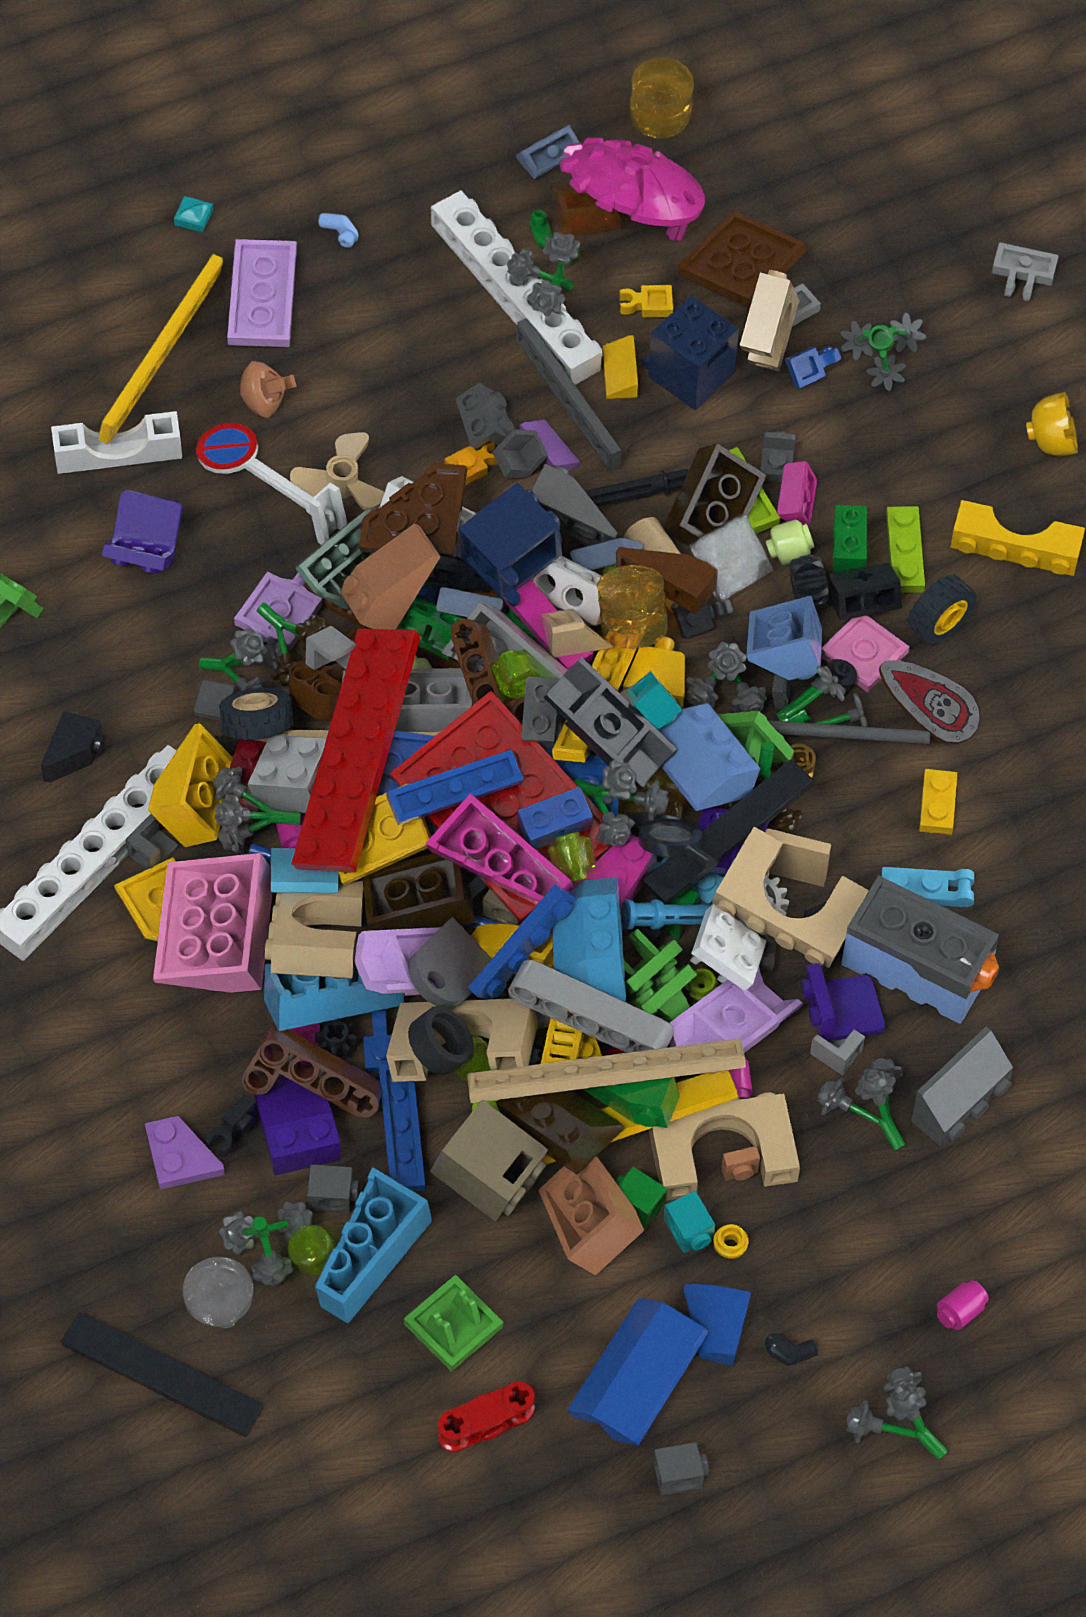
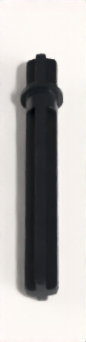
M689 469L669 473L661 470L658 475L586 490L585 492L597 507L659 493L669 495V491L682 487Z

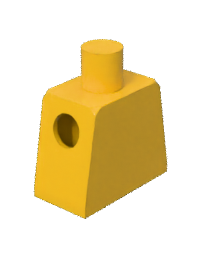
M658 637L654 647H639L625 678L623 691L633 686L651 671L675 698L681 709H683L685 655L682 652L673 651L675 642L668 637Z

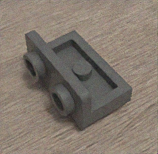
M479 382L456 398L471 447L477 449L489 440L499 445L515 429L512 421L507 416L505 410L507 404L500 392L493 391Z
M532 676L526 678L521 739L526 742H539L543 749L548 750L553 749L563 724L556 723L557 710L543 697L559 680L558 678Z

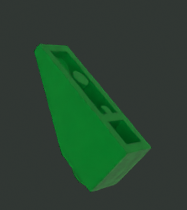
M674 1077L583 1089L634 1124H640L645 1127L667 1128L679 1098Z

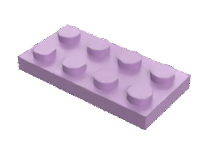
M236 239L227 337L228 345L290 347L297 253L296 241Z

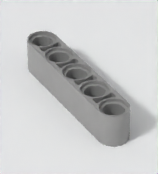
M533 960L523 961L508 989L509 995L518 1003L626 1053L667 1048L674 1034V1029L668 1022Z

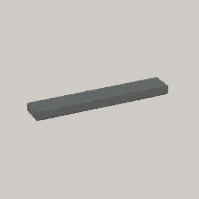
M525 318L518 321L516 342L608 471L613 472L619 469L621 465V449L528 319Z

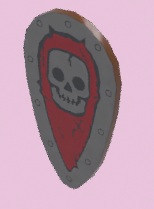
M885 661L880 665V676L891 696L925 731H930L932 737L944 743L958 744L968 740L977 730L980 720L979 709L973 696L964 687L947 677L913 663Z

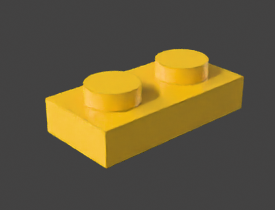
M925 769L920 832L952 835L958 772Z

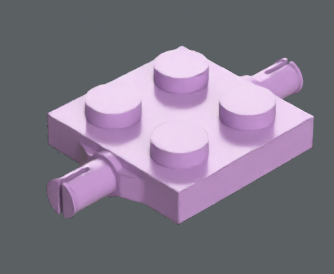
M267 571L235 616V625L244 630L252 628L256 634L262 635L263 643L268 641L269 636H273L274 642L279 643L275 628L256 612L257 608L265 602L285 621L298 624L309 620L312 614L316 615L323 605L322 598L309 592L304 587L306 581L299 572L293 580L280 578ZM283 629L287 649L290 652L299 640V637Z

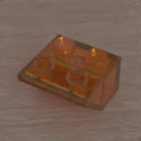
M570 184L550 187L562 234H572L574 236L621 229L622 212L615 209L609 212L595 205L596 199L586 192L578 193Z

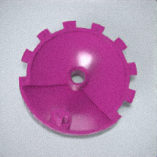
M586 138L583 143L568 144L563 154L569 157L562 158L560 161L561 171L571 173L573 179L570 180L569 184L578 193L586 192L597 200L595 205L609 212L615 209L631 215V220L656 226H669L666 235L672 241L676 239L681 242L683 240L688 224L699 217L705 204V195L700 184L688 171L667 159L660 152L652 153V149L641 144H636L632 147L631 141L607 140L604 142L603 138Z

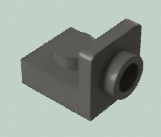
M784 432L764 433L761 472L766 474L764 481L782 482L785 464L793 463L794 434H786Z

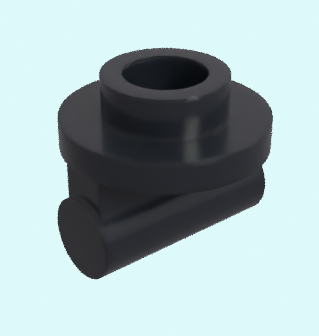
M842 659L831 660L827 667L830 669L832 676L838 677L837 683L845 689V697L849 694V687L854 684L857 678L856 669L848 661Z

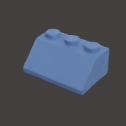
M812 596L750 612L746 654L748 661L787 680L797 678L804 680L819 673L816 667L821 666L822 626Z
M708 703L682 709L671 724L663 726L658 730L677 748L661 767L695 811L741 800L753 790L760 770L759 766Z

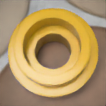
M725 1225L715 1233L714 1248L718 1254L725 1258H738L748 1248V1236L737 1225ZM732 1239L736 1241L737 1245L733 1247L727 1246L725 1241Z

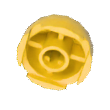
M1065 392L1050 395L1039 401L1032 411V421L1026 423L1029 440H1036L1039 448L1052 456H1066L1078 453L1076 449L1078 448L1074 420L1069 410L1067 411L1066 409L1070 407V403Z

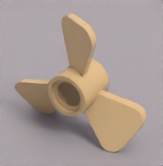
M364 432L343 434L338 437L335 442L336 456L328 461L326 470L296 467L290 473V482L314 497L331 482L340 488L342 498L353 496L358 505L364 510L369 508L372 511L380 508L385 493L358 480V465L356 461L369 443V436Z

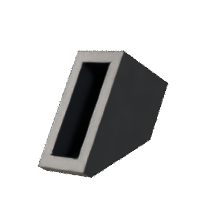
M63 711L41 762L43 781L50 783L92 764L96 753L100 754L102 752L106 736L102 734L101 722L99 720Z

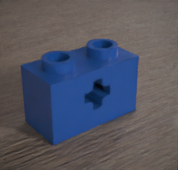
M581 787L520 809L517 813V823L524 840L535 850L592 828L593 815Z

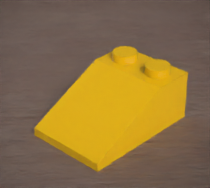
M200 723L194 724L155 782L148 811L184 847L217 840L221 825L215 820V808L217 804L224 801V798L219 801L216 799L217 789L213 787L214 779L223 768H230L233 759Z

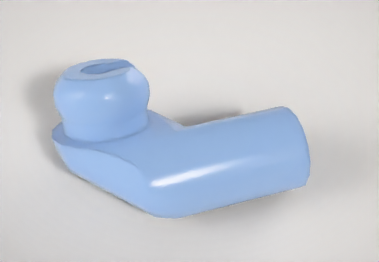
M322 213L320 215L319 226L321 228L337 230L340 234L338 240L341 241L340 244L343 247H351L358 240V231L347 216Z

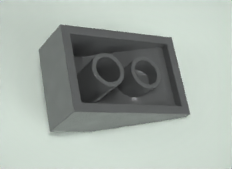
M545 464L531 491L537 496L540 502L539 505L546 512L550 510L558 517L561 523L560 532L588 546L616 539L617 531L575 478L570 476V473L563 467L558 465L551 467Z

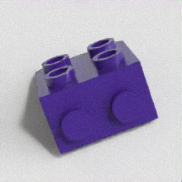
M123 491L120 495L113 539L104 544L102 556L111 558V562L116 565L129 566L130 563L140 565L143 571L150 573H160V570H165L173 564L183 510L182 504L178 501L136 491Z
M819 963L807 965L806 979H801L803 998L809 1001L810 1007L808 1012L811 1026H816L819 1036L827 1041L847 1039L854 1029L864 1036L879 1034L884 1031V1018L873 980L870 976L863 975L825 981Z

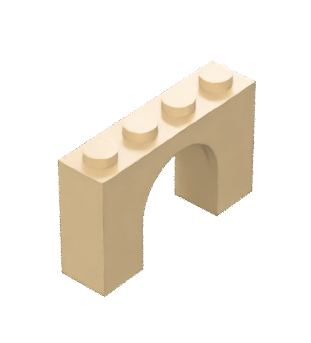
M769 270L768 274L761 272L759 274L740 347L743 351L749 352L747 360L751 365L780 372L799 299L791 280L786 279V274Z
M753 827L716 890L712 903L717 905L716 907L721 911L729 913L732 917L735 915L744 920L751 930L757 933L765 932L774 937L775 941L783 948L789 950L794 948L803 953L810 963H819L821 966L824 965L829 968L845 941L847 926L869 890L842 876L827 903L818 913L807 918H790L780 914L766 899L763 883L779 855L783 842Z
M338 879V893H276V905L273 906L272 922L269 925V939H266L265 960H271V973L353 978L356 932L321 930L308 926L327 924L361 927L365 899L363 881H354L344 885Z
M514 999L465 1000L454 1008H448L461 1017L471 1035L490 1039L487 1056L491 1071L529 1066L538 1027L535 1010L518 1003ZM430 1002L400 1003L386 1055L393 1082L426 1081L429 1069L422 1065L414 1055L409 1044L408 1030L410 1024L415 1019L436 1005ZM432 1028L436 1040L440 1045L444 1044L446 1041Z
M768 1092L759 1094L755 1098H737L671 1121L667 1128L653 1127L648 1129L658 1181L667 1188L666 1201L679 1199L694 1191L697 1192L698 1180L692 1147L700 1137L715 1130L737 1132L746 1137L753 1146L757 1147L764 1187L798 1182L800 1165L784 1093L775 1095Z

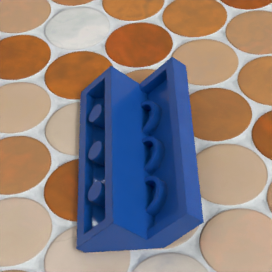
M638 1298L567 1411L574 1419L600 1424L613 1441L638 1446L709 1332L705 1327L663 1302Z

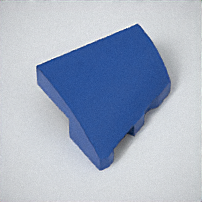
M685 1284L683 1294L687 1300L690 1313L689 1318L705 1327L709 1332L698 1349L699 1358L733 1366L751 1292L715 1285Z

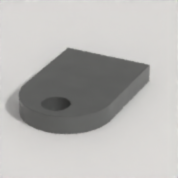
M452 917L411 956L408 967L409 975L417 991L427 1001L436 1006L454 1008L472 993L468 988L469 985L490 962L491 958ZM429 979L435 983L437 988L429 982Z

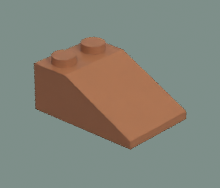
M413 524L359 563L351 575L345 579L340 592L360 624L372 629L396 630L440 559V555L422 528L417 524Z
M597 1156L577 1175L563 1166L538 1190L567 1259L594 1275H597L644 1231L633 1205Z

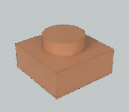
M754 1146L723 1154L721 1169L725 1181L734 1178L735 1180H745L758 1173L760 1156L757 1147Z

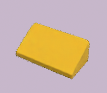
M634 335L602 346L606 399L637 398L638 379Z

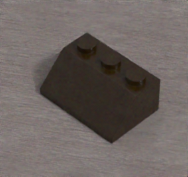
M717 443L699 448L663 529L666 533L687 546L723 557H730L766 478V474Z
M435 853L394 863L362 878L367 924L371 931L442 927L452 917L461 926L475 922L472 896L464 868Z
M571 1090L499 1099L496 1102L502 1115L548 1149L546 1153L548 1156L576 1175L624 1130L621 1123Z

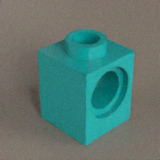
M651 671L626 691L632 703L657 730L671 724L676 719L677 714L682 711L675 698Z
M696 1191L665 1205L664 1221L683 1253L691 1249L694 1251L701 1250L711 1243L714 1239L715 1223Z

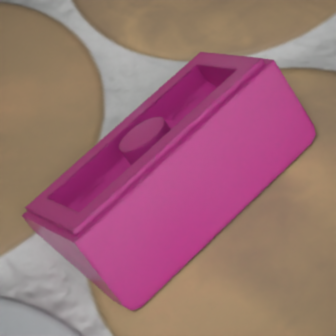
M806 461L785 464L777 514L788 522L797 519L802 525L807 524L810 528L817 478Z

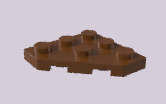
M434 463L412 484H406L389 497V501L378 510H372L364 516L359 543L360 551L375 553L410 526L417 524L422 528L440 556L455 559L459 534L458 528L460 527L467 477L466 465Z

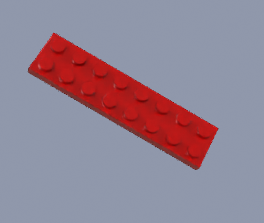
M357 629L354 643L357 645L350 653L291 863L298 870L356 873L421 637L416 630Z

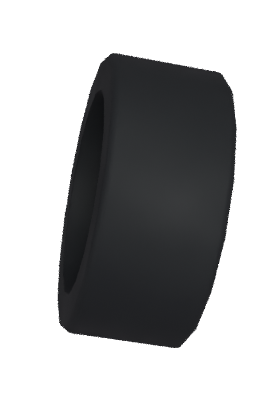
M434 1006L410 1024L408 1030L409 1044L420 1063L430 1071L439 1075L450 1074L472 1057L474 1051L472 1035L461 1017L452 1010L443 1006ZM432 1028L446 1041L450 1053L436 1040Z

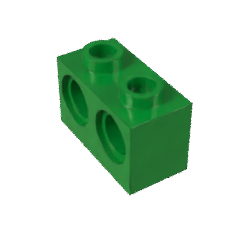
M835 505L832 533V574L866 567L867 506Z
M416 596L396 630H416L421 636L418 644L419 647L446 660L451 659V657L441 652L451 641L452 626L456 621L463 618L458 615L439 612L436 609L437 605Z

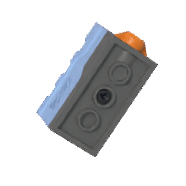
M878 875L847 926L841 965L861 975L867 973L877 978L881 985L891 990L897 988L907 993L909 999L921 1005L927 1003L937 1008L939 1014L961 1024L980 990L990 988L997 976L999 965L995 958L999 934Z

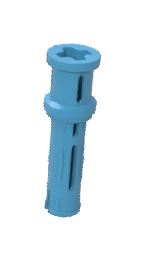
M626 899L622 904L621 919L626 930H631L634 926H650L651 929L658 930L664 925H701L705 911L711 905L664 904L658 899H653L650 903H634L633 900Z

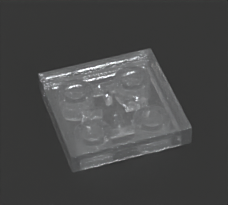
M746 514L736 517L690 545L697 559L708 561L718 570L717 588L714 591L718 601L727 599L773 571Z

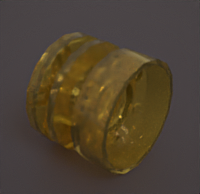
M662 57L645 61L635 70L631 80L629 109L630 119L639 131L655 138H669L681 133L688 126L692 114L694 92L693 76L689 69L678 60Z
M629 565L610 570L600 577L596 586L598 604L601 610L599 615L603 639L619 648L635 649L657 643L666 635L669 627L665 606V584L663 576L657 570L646 566Z

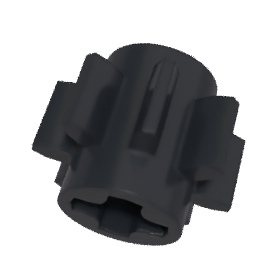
M340 1018L328 1023L326 1021L321 1022L323 1032L315 1033V1042L320 1044L319 1047L339 1058L344 1055L349 1058V1046L357 1045V1036L352 1034L353 1024H345L340 1021Z

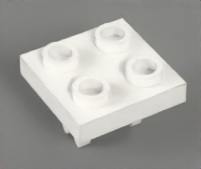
M712 904L705 911L691 953L694 956L690 961L695 965L701 961L720 973L717 978L719 982L724 983L726 980H730L746 991L754 983L766 940L737 921L729 913L721 911L715 904Z

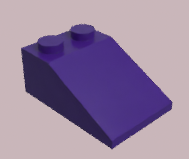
M285 1076L277 1077L267 1093L262 1095L253 1094L274 1176L310 1168L311 1165H323L341 1160L340 1141L328 1100Z

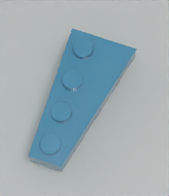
M265 964L264 1002L278 1031L389 1009L404 1003V993L383 994L367 990L356 965L354 966L353 978L271 973V964Z
M373 1167L368 1176V1183L364 1191L360 1192L355 1203L356 1208L349 1222L346 1221L343 1227L342 1237L337 1247L333 1248L315 1286L320 1307L347 1324L432 1222L428 1200Z

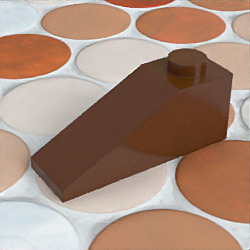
M619 547L616 551V569L694 614L698 613L717 588L718 570L708 561L699 560L692 555Z

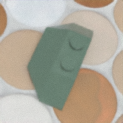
M369 508L295 566L296 570L315 594L343 609L349 607L340 592L345 579L351 575L359 563L373 554L361 552L359 549L363 517L371 512Z

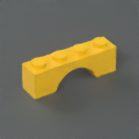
M961 500L950 548L958 549L963 553L988 556L994 560L1019 563L1025 567L1041 568L1060 575L1074 576L1085 528L1054 521L1046 530L1038 534H1015L999 524L991 506Z

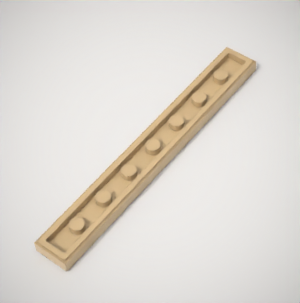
M731 1039L469 1073L467 1077L470 1102L476 1103L481 1102L482 1099L484 1101L746 1068L741 1039Z

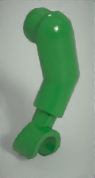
M534 210L530 215L529 226L536 244L544 249L546 246L545 239L553 237L547 221L546 212ZM578 248V250H577V252H578V257L576 258V260H578V259L580 258V249H579V248Z

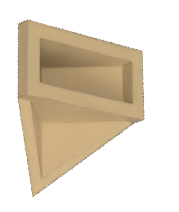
M573 609L541 614L550 654L554 658L615 648L584 624L583 620Z

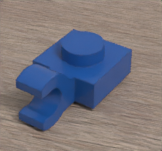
M829 346L818 352L816 347H809L786 358L785 361L794 386L801 388L825 377L826 374L823 367L839 361L841 356L838 347L831 349Z
M386 1011L372 1012L373 1036L363 1037L366 1073H378V1065L388 1064L386 1055L392 1035H387Z

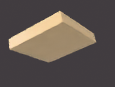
M766 829L765 833L783 842L779 855L769 870V874L824 887L831 844Z

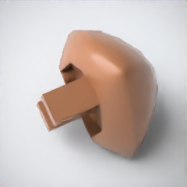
M251 361L241 377L240 395L252 412L268 419L277 411L284 391L297 386L294 375L281 377L268 365Z

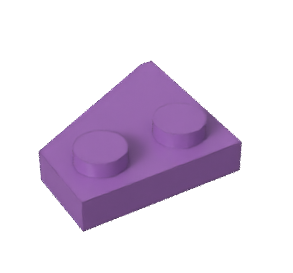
M179 1116L145 1123L160 1190L225 1175L223 1164Z

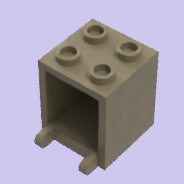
M482 1099L443 1148L430 1172L496 1222L502 1213L507 1216L511 1214L525 1192L538 1179L540 1173L547 1165L543 1158L548 1149ZM513 1162L524 1170L514 1184L503 1177V1174Z

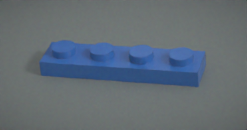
M511 749L390 790L386 796L397 825H401L460 805L470 793L477 799L521 784L524 779Z
M554 884L468 988L476 996L485 1000H491L502 994L506 988V982L515 972H518L523 961L528 960V956L532 951L548 939L553 926L570 913L572 904L577 898L565 888Z
M380 1064L378 1067L382 1088L381 1099L389 1177L413 1192L425 1191L415 1082H393L389 1065Z

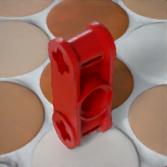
M517 1381L491 1393L479 1395L463 1405L447 1410L440 1416L438 1421L439 1444L446 1451L455 1453L481 1441L495 1438L509 1429L528 1422L534 1414V1390L527 1383ZM518 1400V1402H519L520 1404H524V1403H525V1405L519 1406V1404H518L517 1402H513V1401ZM449 1428H454V1430H455L456 1432H459V1431H460V1433L454 1434V1432H453L452 1430H448V1429H449Z

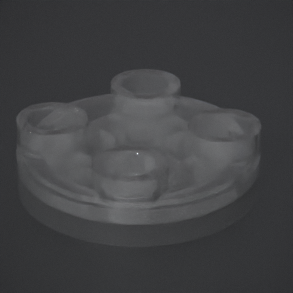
M211 1257L200 1261L191 1268L183 1283L185 1308L195 1319L204 1324L230 1328L251 1306L253 1283L249 1272L242 1264L227 1257Z

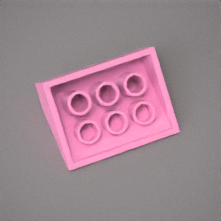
M261 853L168 862L153 976L155 983L230 993L262 990L266 939L268 938L273 892H271V867Z

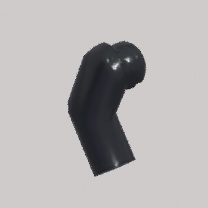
M776 1333L768 1335L765 1339L767 1353L787 1366L818 1356L817 1347L812 1339L797 1345Z

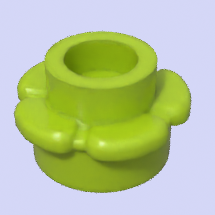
M702 968L694 970L697 975L685 985V989L689 991L690 997L698 1001L716 989L718 985L714 974ZM699 984H704L705 987H704V988H700L698 985H699Z

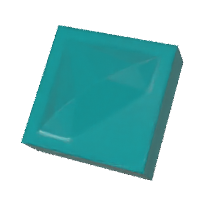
M184 196L175 215L174 225L203 233L213 212V203Z

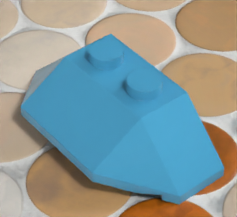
M618 878L584 880L570 892L577 898L572 904L570 913L564 919L558 921L552 928L554 969L627 1003Z

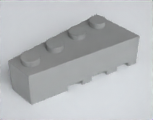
M480 602L467 618L485 625L489 630L508 686L525 694L526 678L528 676L560 679L568 671L495 606ZM451 639L441 653L458 660ZM483 658L476 664V670L481 671L484 667Z

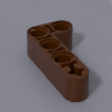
M459 619L452 626L451 639L473 705L483 698L488 690L493 688L497 698L522 724L525 697L515 700L511 699L489 630L485 625L471 619ZM483 658L484 667L480 672H477L476 664Z
M361 625L345 634V636L354 642L357 629L372 628ZM306 658L294 664L289 670L291 702L318 720L332 721L342 685L343 671H346V669L336 661H331L313 670L306 665Z
M276 1026L268 1029L249 1059L242 1078L243 1085L247 1091L255 1095H262L271 1089L277 1077L281 1074L361 1118L373 1116L377 1112L382 1097V1088L378 1079L288 1029L278 1031ZM269 1044H278L282 1047L283 1050H273L269 1046ZM299 1061H309L313 1067H304ZM253 1071H263L267 1077H259ZM329 1077H338L343 1083H333Z

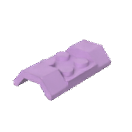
M441 927L362 931L358 936L354 962L365 988L383 994L404 993L405 996L421 995L411 981L408 969L411 956ZM429 979V982L437 988L435 983Z
M758 967L754 983L746 991L730 980H726L672 1020L669 1024L674 1029V1034L669 1044L670 1047L741 1039L745 1053L777 1029L779 1024L801 1008L803 1003L799 999L783 1001L763 983Z

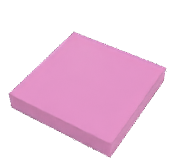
M868 615L852 618L821 648V658L827 663L834 659H842L851 663L857 672V678L854 683L867 693L882 679L879 667L883 662L901 661L909 653V646Z

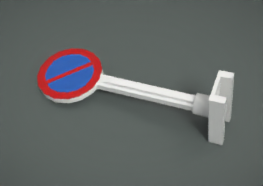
M239 423L216 425L204 432L198 440L196 452L200 464L205 469L222 474L247 469L304 507L307 513L312 516L319 544L322 545L328 540L335 530H340L347 525L340 488L330 482L313 497L255 459L259 446L255 433L249 427Z

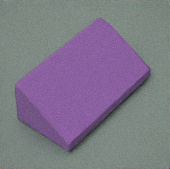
M546 420L524 422L519 425V430L537 431L548 453L547 458L542 462L543 466L545 464L551 467L558 465L570 471L580 465V461Z

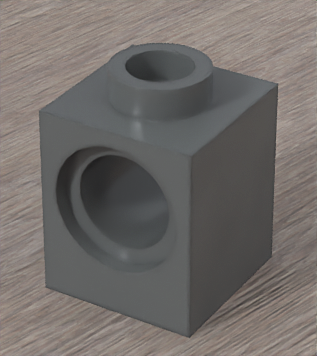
M311 1165L308 1186V1209L311 1211L350 1213L351 1201H357L359 1180H353L352 1167Z
M697 1442L655 1449L653 1463L660 1496L703 1488L704 1475H709V1467L706 1454H699Z

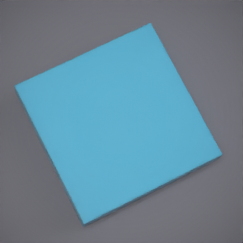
M271 848V892L338 893V872L298 870L291 864L295 848Z

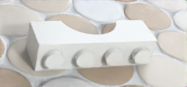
M176 411L145 415L136 427L125 432L116 433L108 445L98 440V432L88 429L83 423L51 427L58 474L182 458Z

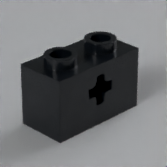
M890 562L828 574L830 603L840 620L902 608L900 579Z

